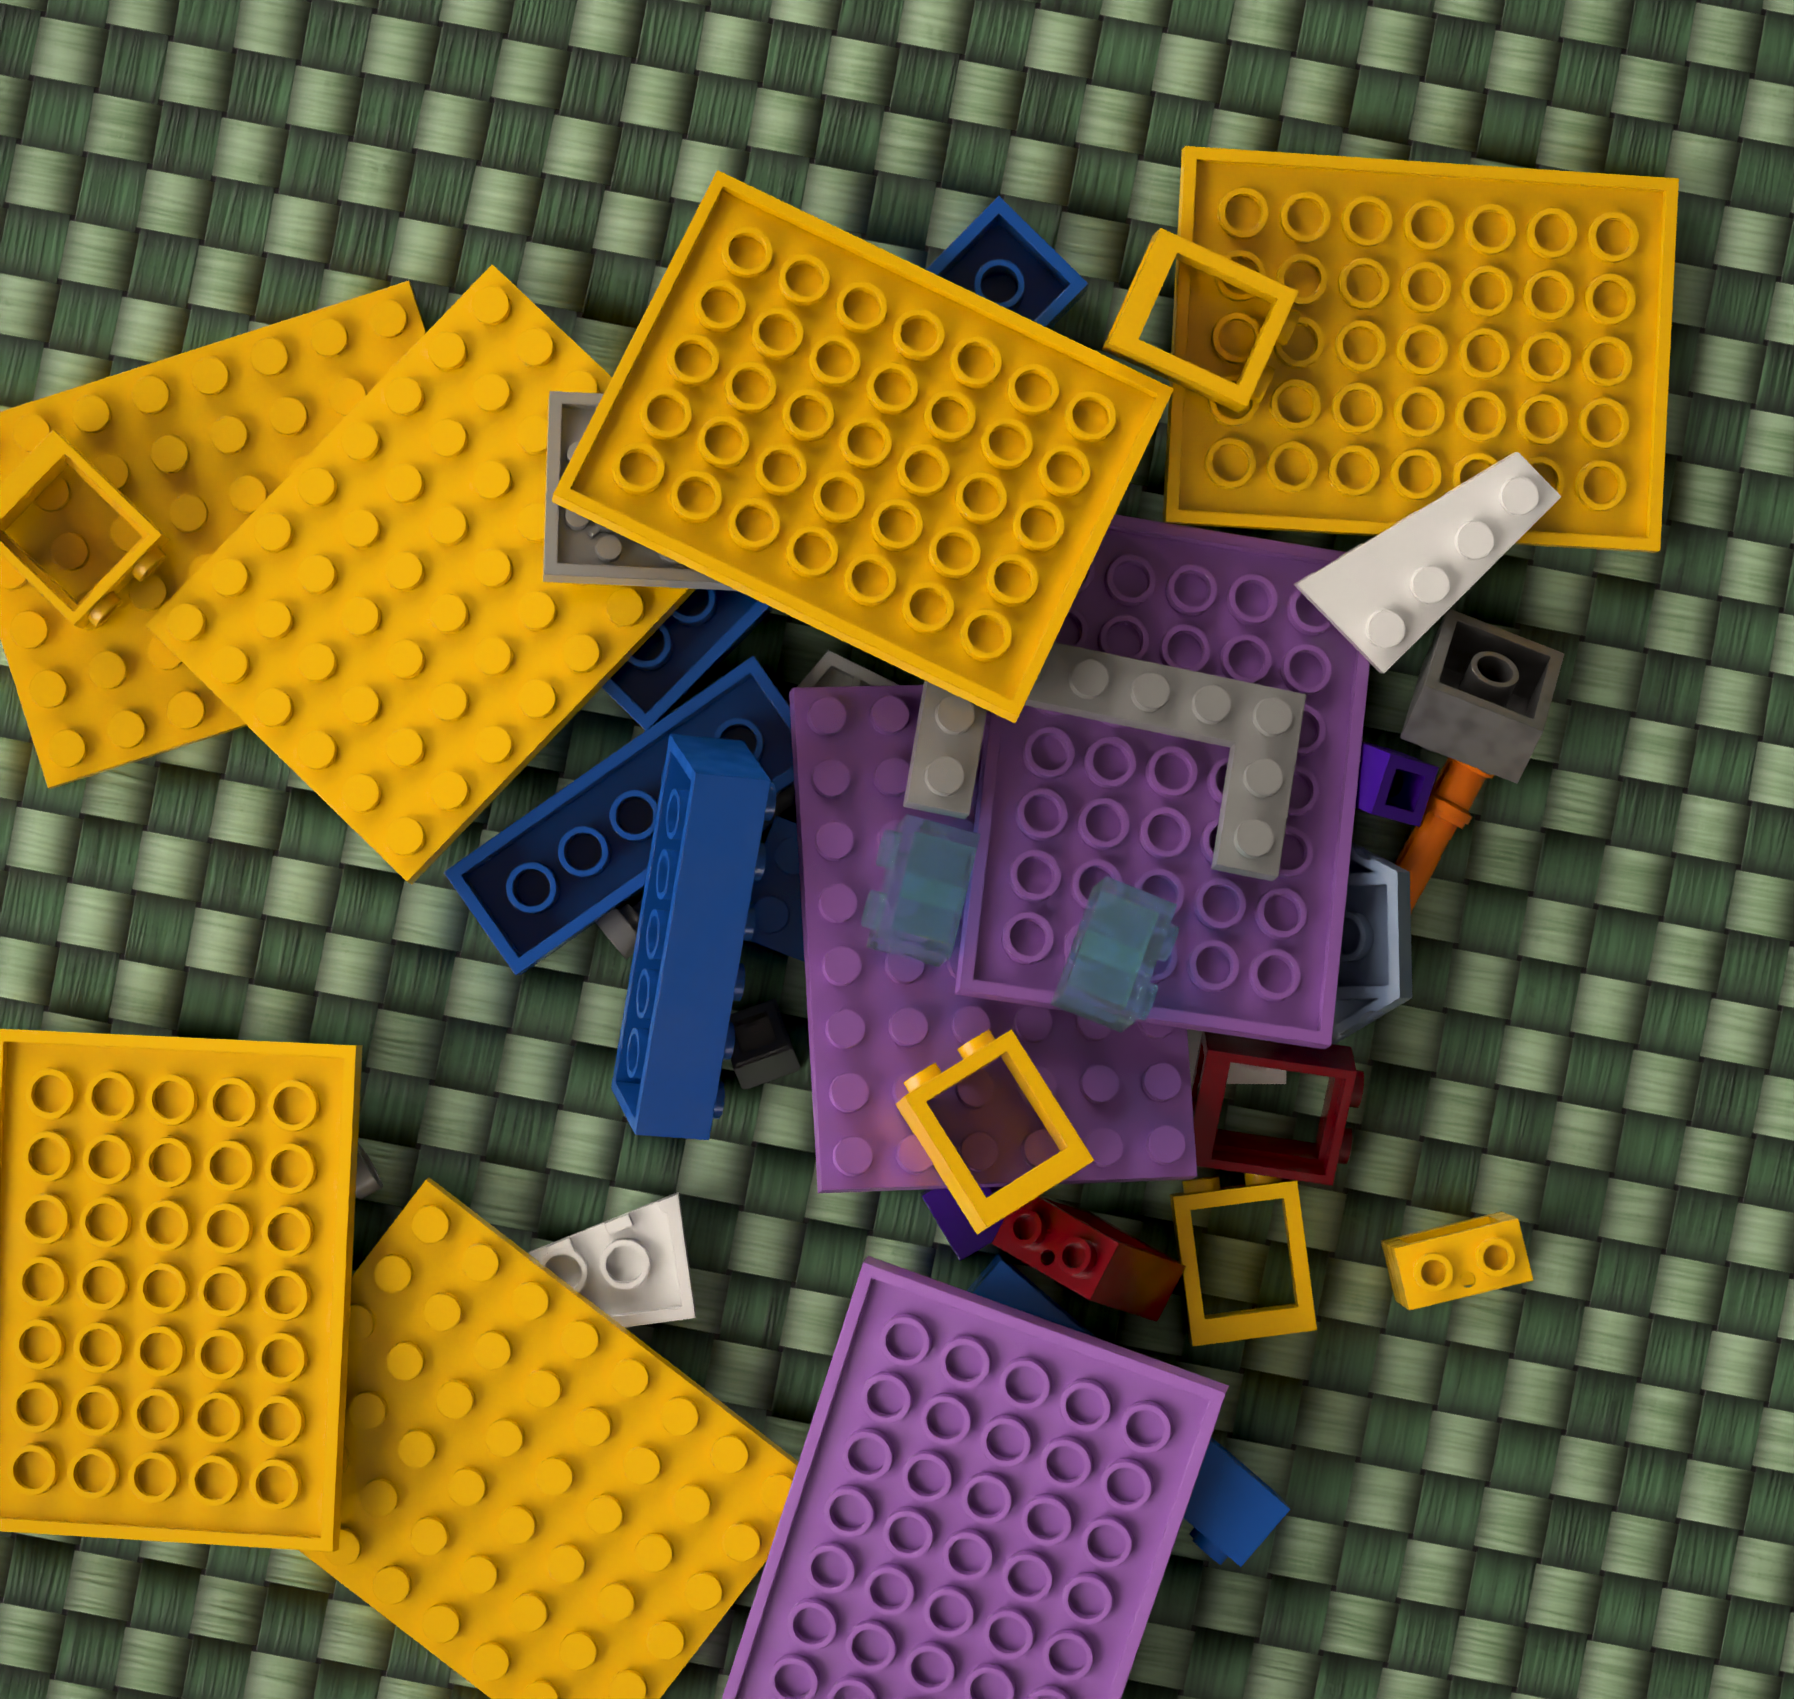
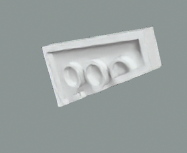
M1514 452L1293 585L1379 673L1384 674L1562 496L1519 452Z
M679 1192L528 1252L541 1265L547 1267L625 1328L696 1317Z

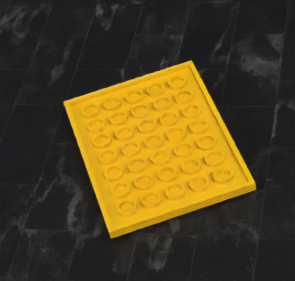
M1185 146L1182 149L1177 235L1299 291L1292 308L1301 313L1287 344L1283 346L1276 342L1266 365L1274 368L1275 372L1260 403L1250 399L1246 408L1236 412L1170 381V387L1174 388L1168 405L1162 522L1180 525L1376 536L1514 452H1519L1562 497L1514 545L1647 553L1660 552L1679 178ZM1176 259L1171 354L1236 384L1272 303Z
M717 170L553 493L552 502L1006 720L1016 723L1174 388Z
M493 264L145 624L182 663L411 885L696 590L689 588L543 582L549 392L604 394L612 377Z
M405 281L0 411V484L52 430H55L63 435L170 539L161 548L166 554V558L160 566L142 582L133 577L117 594L123 600L118 609L100 626L96 627L90 622L84 629L74 626L0 554V639L48 788L53 789L247 726L145 624L426 333L410 281ZM69 465L5 530L78 603L142 538Z
M0 1028V1531L323 1552L339 1550L363 1045Z
M428 1177L352 1276L339 1550L334 1552L299 1551L491 1699H660L767 1561L799 1461Z

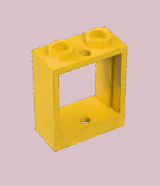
M1160 228L1151 238L1102 350L1236 412H1240L1248 406L1250 399L1260 403L1270 385L1275 369L1266 365L1275 343L1277 342L1285 346L1295 329L1301 312L1292 308V305L1299 291ZM1174 259L1272 303L1236 384L1139 340Z
M52 430L0 484V554L76 627L84 629L90 622L96 627L104 623L121 605L123 600L117 594L133 577L142 582L166 558V554L161 548L170 539L63 435L55 430ZM68 465L142 536L79 603L5 532Z
M990 1029L976 1036L957 1049L963 1060L944 1072L940 1070L936 1062L918 1072L903 1083L909 1093L895 1104L913 1134L916 1135L930 1157L935 1169L977 1235L1095 1161L1012 1029L995 1039ZM1001 1057L1060 1152L986 1198L927 1102Z
M1244 1173L1245 1184L1220 1187L1219 1176L1182 1181L1183 1192L1170 1194L1178 1261L1186 1266L1181 1275L1189 1343L1192 1347L1317 1330L1297 1180ZM1282 1199L1295 1303L1204 1315L1190 1210Z
M1502 1211L1381 1240L1395 1301L1409 1311L1533 1281L1519 1219Z

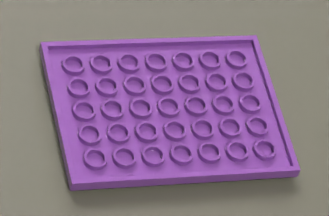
M1114 515L1054 642L1306 694L1279 875L1275 880L1267 881L1211 869L1229 758V747L1025 705L1016 723L987 710L955 986L956 995L1326 1049L1331 1046L1370 662L1293 584L1335 561L1346 552Z
M924 685L792 688L789 693L818 1193L948 1189L935 1169L930 1157L916 1135L913 1134L895 1104L909 1093L903 1084L906 1080L935 1062L942 1072L963 1060L957 1049L990 1029L995 1039L1012 1029L1095 1160L1059 1184L1191 1180L1197 1177L1187 1029L955 994L986 719L970 814L966 819H960L903 807ZM1001 1057L927 1102L979 1187H1004L1060 1152Z
M867 1256L862 1264L722 1699H1122L1229 1385Z

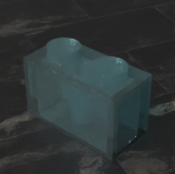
M908 814L896 825L895 831L886 829L882 836L876 859V866L885 868L880 891L871 889L862 915L861 926L870 929L866 947L937 967L946 962L952 956L981 834Z
M1106 876L1092 888L1050 1005L1121 1033L1133 1025L1137 1018L1144 1021L1153 1006L1158 991V985L1150 982L1157 960L1165 962L1168 959L1178 936L1179 926L1171 923L1177 904Z

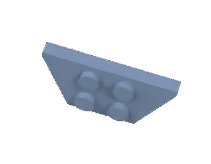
M1354 842L1351 845L1332 1044L1340 1042L1412 998L1410 872Z

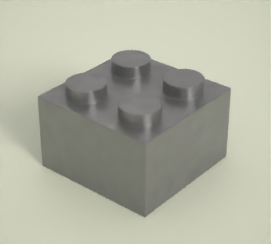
M1449 609L1445 613L1423 660L1400 738L1417 744L1428 751L1440 753L1478 768L1484 773L1496 775L1518 784L1544 731L1564 653Z

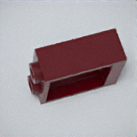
M1202 1031L1191 1085L1197 1166L1333 1186L1337 1164L1346 1165L1351 1152L1352 1128L1345 1127L1349 1107L1359 1108L1364 1089V1071L1356 1070L1352 1047L1331 1044L1326 1049ZM1230 1063L1329 1077L1316 1142L1311 1143L1217 1129Z
M1042 1194L1006 1216L992 1242L993 1245L1090 1301L1156 1322L1186 1267L1090 1211Z

